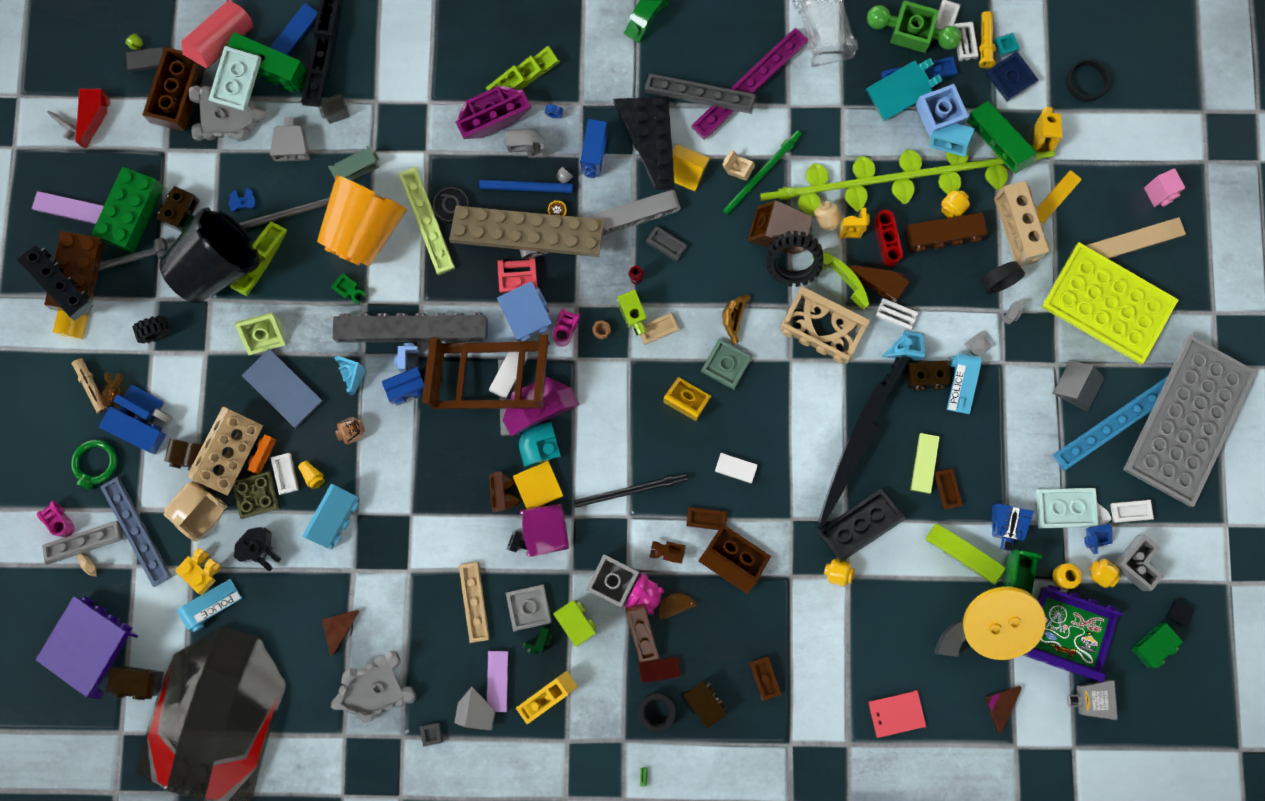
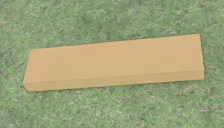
M479 562L459 565L469 641L474 643L490 640Z

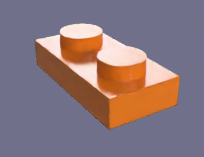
M265 434L263 438L259 439L257 443L258 449L248 462L249 471L256 474L261 473L276 439Z

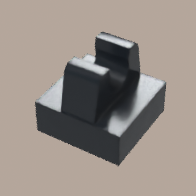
M513 531L506 550L515 553L518 548L527 550L525 541L521 540L523 534Z

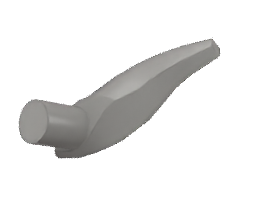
M47 111L60 126L66 128L62 137L70 140L73 132H76V127L58 114Z

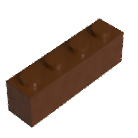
M983 212L909 224L905 229L909 251L915 250L916 253L924 252L927 248L933 247L935 250L942 249L945 245L951 244L953 247L969 241L972 244L979 243L987 235Z

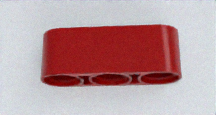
M882 210L875 218L874 226L882 260L886 266L893 267L901 260L903 251L893 213L889 210ZM880 218H886L888 223H882ZM889 235L892 241H886L884 236ZM888 253H894L897 259H891Z

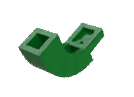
M640 0L629 17L631 20L624 34L640 43L655 16L663 8L668 7L671 0Z

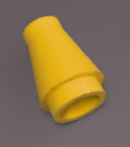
M307 460L299 464L298 468L308 487L317 489L325 482L324 475Z

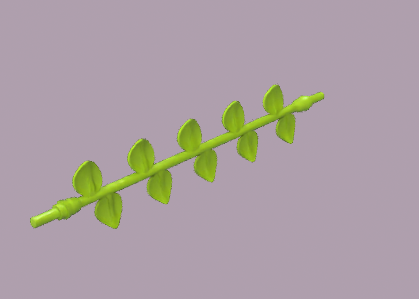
M906 149L899 159V165L905 172L874 176L875 165L873 161L865 156H860L854 162L852 168L854 175L858 179L827 183L828 171L821 164L813 163L806 172V180L811 186L801 188L783 187L778 189V191L761 193L760 199L765 201L779 198V200L786 201L801 195L798 200L799 209L814 218L815 210L820 205V198L815 194L818 192L848 188L845 193V200L853 209L859 212L867 201V191L862 187L865 185L895 181L892 185V193L905 205L914 194V184L909 180L911 178L941 174L938 184L948 195L953 190L959 191L961 178L956 173L958 171L988 167L985 172V178L997 191L1005 185L1008 179V171L1003 166L1005 163L994 151L993 153L998 158L967 162L969 158L968 152L966 157L946 152V159L951 165L920 170L922 166L920 155L914 150ZM1055 151L1036 152L1037 154L1033 162H1036L1038 159L1055 157Z

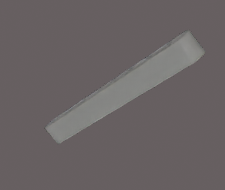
M670 190L584 218L603 219L605 222L603 235L673 214L679 211L681 207L675 190ZM520 250L521 257L524 260L550 253Z

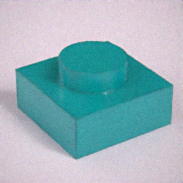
M1014 33L998 37L994 41L1000 57L1013 54L1020 49Z

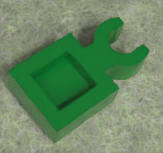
M344 273L331 286L334 291L346 300L351 296L352 301L357 305L361 304L356 300L358 295L367 296L364 291L356 290L359 285Z

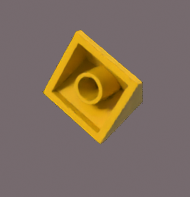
M676 144L672 149L674 183L695 192L710 158Z
M678 377L664 396L663 403L697 421L711 396Z

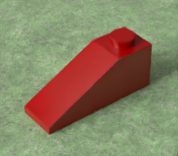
M79 89L75 142L82 148L88 147L107 115L110 98L102 89Z

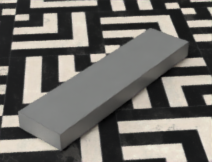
M111 522L42 545L44 563L48 565L122 541L123 537L119 522Z

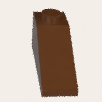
M856 265L850 266V269L862 284L884 299L894 303L909 283L906 280L907 278L899 272Z

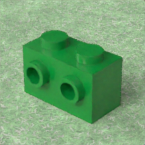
M1159 623L1131 650L1147 668H1159L1165 663L1164 659L1169 654L1173 655L1180 649L1179 645L1183 641L1167 623Z

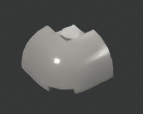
M528 129L507 130L506 143L508 152H527L528 158L547 157L545 142L537 132Z

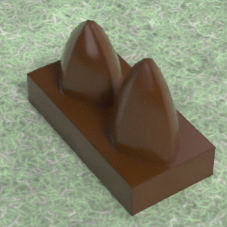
M502 471L489 474L492 513L502 512L516 506L520 499L514 495L504 493V490L509 489L515 481L510 476L502 474Z

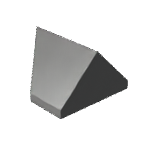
M471 687L458 702L454 723L467 728L492 730L496 710Z

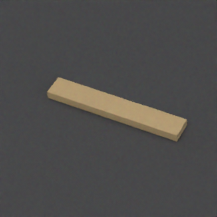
M1180 217L1085 246L1110 259L1182 237L1186 233Z

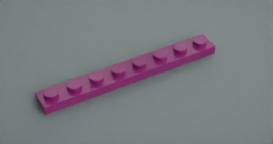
M795 27L730 89L754 94L808 43V39ZM711 106L691 125V128L705 140L735 111Z

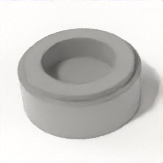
M155 409L152 414L169 424L173 419L171 415L159 409Z

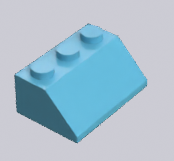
M331 484L302 537L332 550L340 542L341 537L339 535L342 530L348 527L351 513L358 509L360 498Z

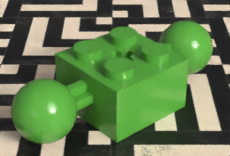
M905 0L899 10L898 17L890 15L889 10L882 5L872 7L867 14V22L873 29L879 30L886 26L894 28L890 43L923 53L926 52L931 38L938 40L939 45L946 50L955 49L962 39L960 30L955 26H946L942 29L935 28L939 10Z

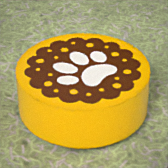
M561 201L551 202L548 206V214L566 216L567 209L565 204Z

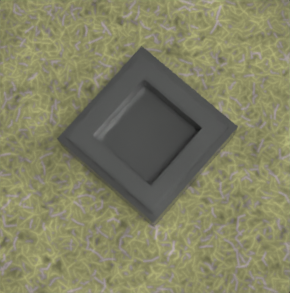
M440 722L420 726L423 747L443 743Z

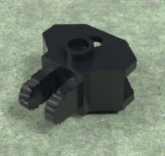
M266 528L248 529L235 543L234 557L239 562L254 561L270 572L273 567L264 558L269 555L274 561L279 562L281 560L272 550V533Z

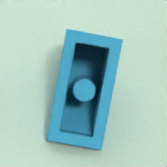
M954 124L936 130L931 134L929 147L966 157L972 143L975 128Z

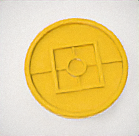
M998 587L980 594L968 606L963 618V630L969 645L980 655L996 660L1017 658L1032 650L1041 640L1046 626L1045 614L1038 600L1027 591L1015 587Z

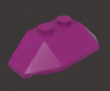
M497 86L465 101L455 123L463 139L484 138L516 123L531 109V106L522 90Z
M545 377L544 408L506 409L502 421L510 437L579 406L580 404L572 388ZM535 382L522 388L521 400H534ZM512 392L510 400H514L515 392Z

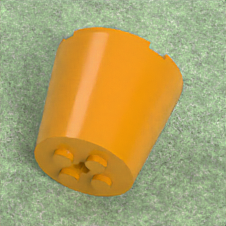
M337 175L317 242L325 246L324 250L336 254L344 260L358 266L362 263L370 267L407 212V208L386 197L382 198L374 194V191Z

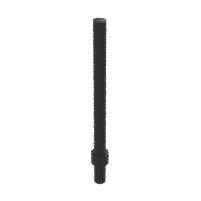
M687 474L671 477V475L665 476L661 480L573 500L574 505L577 508L661 487H673L674 484L688 481Z

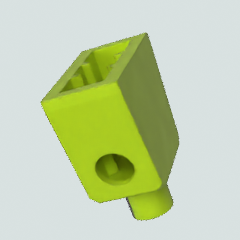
M634 289L617 296L616 302L627 327H633L636 336L646 333L647 330L643 322L646 321L647 317L636 290ZM636 313L638 317L632 318L630 314Z

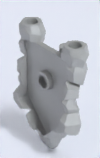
M195 85L189 88L190 100L200 103L201 123L192 126V137L196 140L207 139L209 141L216 139V137L224 138L226 136L238 142L244 141L250 134L249 129L254 128L257 122L265 119L268 115L265 109L257 106L251 99L249 100L246 112L209 101L212 87L203 86L201 88Z
M389 651L385 656H378L374 659V663L366 665L364 669L349 668L342 674L341 681L344 685L340 687L339 694L331 702V708L334 710H346L350 714H357V717L366 723L373 721L378 714L384 710L392 709L393 706L399 708L403 707L405 703L412 704L417 699L413 687L401 688L393 669L401 664L398 653L396 651Z

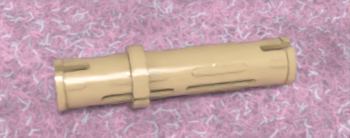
M80 358L73 361L71 364L78 375V381L82 383L96 413L100 414L107 411L109 408L106 406L93 380L94 376L89 372L84 359Z

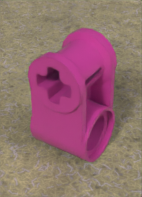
M564 308L561 309L553 331L556 345L564 347L570 343L581 314H573L567 312ZM559 333H565L567 337L563 340H560L557 338V335Z
M52 500L47 508L42 512L38 511L36 513L37 517L52 535L65 538L73 534V523L56 501ZM63 524V525H64V528H63V530L60 532V531H59V528H60V526Z

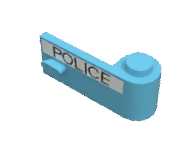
M957 353L956 356H952L950 364L955 373L947 410L970 414L981 367V357Z
M231 579L186 603L177 610V613L187 630H193L195 633L205 627L204 623L207 619L242 600V597Z

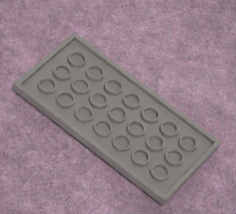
M1192 335L1187 336L1123 470L1185 505L1194 507L1257 371Z

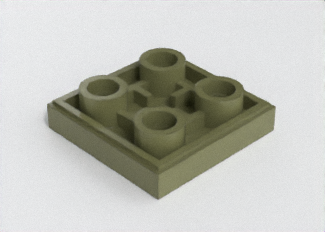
M270 471L234 482L233 489L240 519L280 509Z

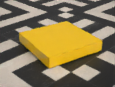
M549 461L513 476L526 508L540 507L563 497Z

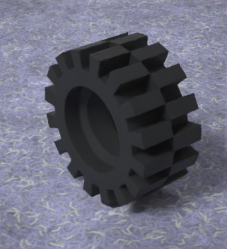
M165 316L145 318L143 321L140 320L132 326L137 342L142 344L162 340L163 337H168L172 332Z

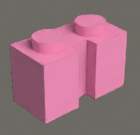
M1174 168L1158 175L1144 189L1154 207L1159 205L1164 207L1180 197V192L1185 189V186Z

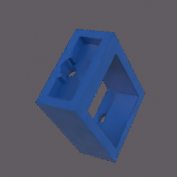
M588 119L580 164L582 174L588 178L600 177L608 136L607 122Z

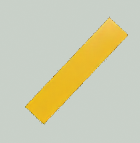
M1071 170L1038 206L1037 216L1042 224L1082 180Z

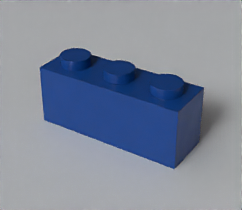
M119 406L117 409L109 407L99 428L156 455L167 435L161 432L162 428L153 423L150 426L145 424L146 420L137 415L134 417L129 416V411Z

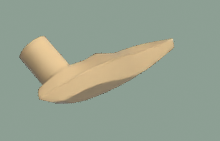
M84 553L76 555L84 572L90 576L97 577V571L91 559Z

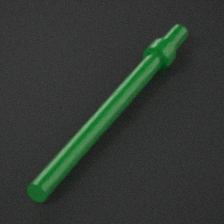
M797 130L788 140H785L780 145L781 148L723 209L726 215L731 213L786 152L789 153L793 149V145L802 136L800 131Z

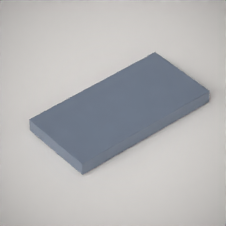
M270 349L242 375L294 428H297L323 402Z

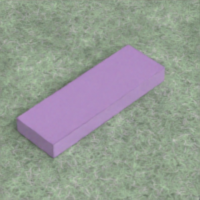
M488 651L487 703L496 710L495 712H507L509 651Z

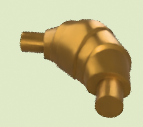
M748 294L729 301L722 312V324L728 336H730L732 344L739 342L737 333L739 332L743 311L746 306L745 303L750 301Z

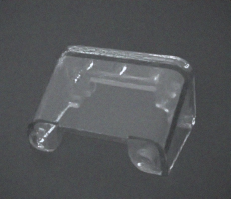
M793 0L795 9H798V13H801L809 41L808 49L811 51V55H813V57L809 58L811 67L854 58L856 50H858V43L856 39H853L842 0Z

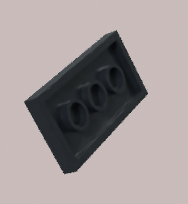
M880 489L817 532L841 563L903 522L905 517L883 490Z

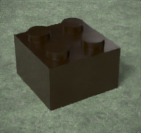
M128 666L110 667L106 692L113 693V697L125 698V696H129L135 700L152 699V696L160 695L164 671Z

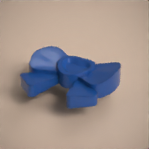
M246 188L245 197L239 198L236 190H234L229 195V208L235 213L239 209L246 208L254 210L257 205L256 199L253 196L254 192Z

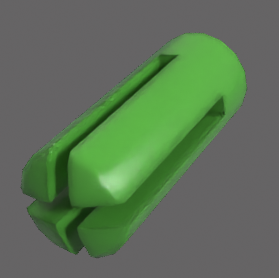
M644 767L640 768V786H647V768Z

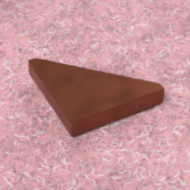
M359 610L322 620L330 655L335 654L340 643L351 628L353 621L359 614Z

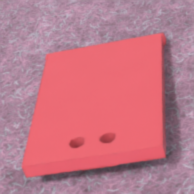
M918 690L868 702L877 738L926 727Z

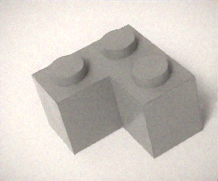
M1146 535L1136 536L1114 563L1119 567L1120 572L1143 592L1152 591L1164 577V575L1149 564V561L1158 552L1160 547Z

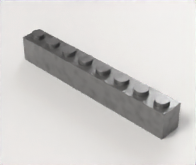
M474 312L472 315H464V313H453V315L434 313V316H426L425 313H415V316H407L406 313H397L396 316H388L386 313H378L377 316H370L366 313H360L358 316H351L350 314L342 313L339 316H333L332 339L336 343L429 342L430 337H437L441 342H488V319L486 315L480 312Z

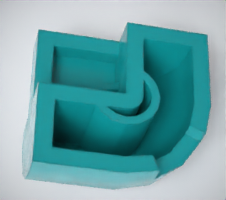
M551 421L533 426L522 433L519 440V451L524 468L561 457Z

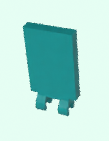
M931 58L919 65L915 60L866 88L883 121L915 104L920 96L933 92L931 87L943 81L939 74L930 80L924 70L934 65Z

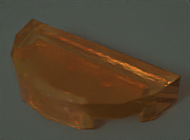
M680 593L672 594L661 603L659 619L662 620L696 606V604L687 595Z

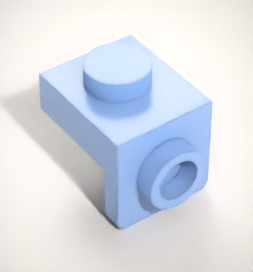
M404 343L403 346H398V355H395L394 358L395 367L400 372L407 371L409 354H419L420 349L413 343Z

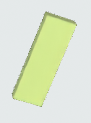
M919 434L911 491L931 493L939 436Z

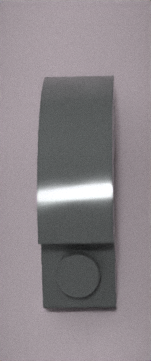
M963 620L952 624L941 634L936 644L935 654L959 657L960 646L966 639L963 630Z

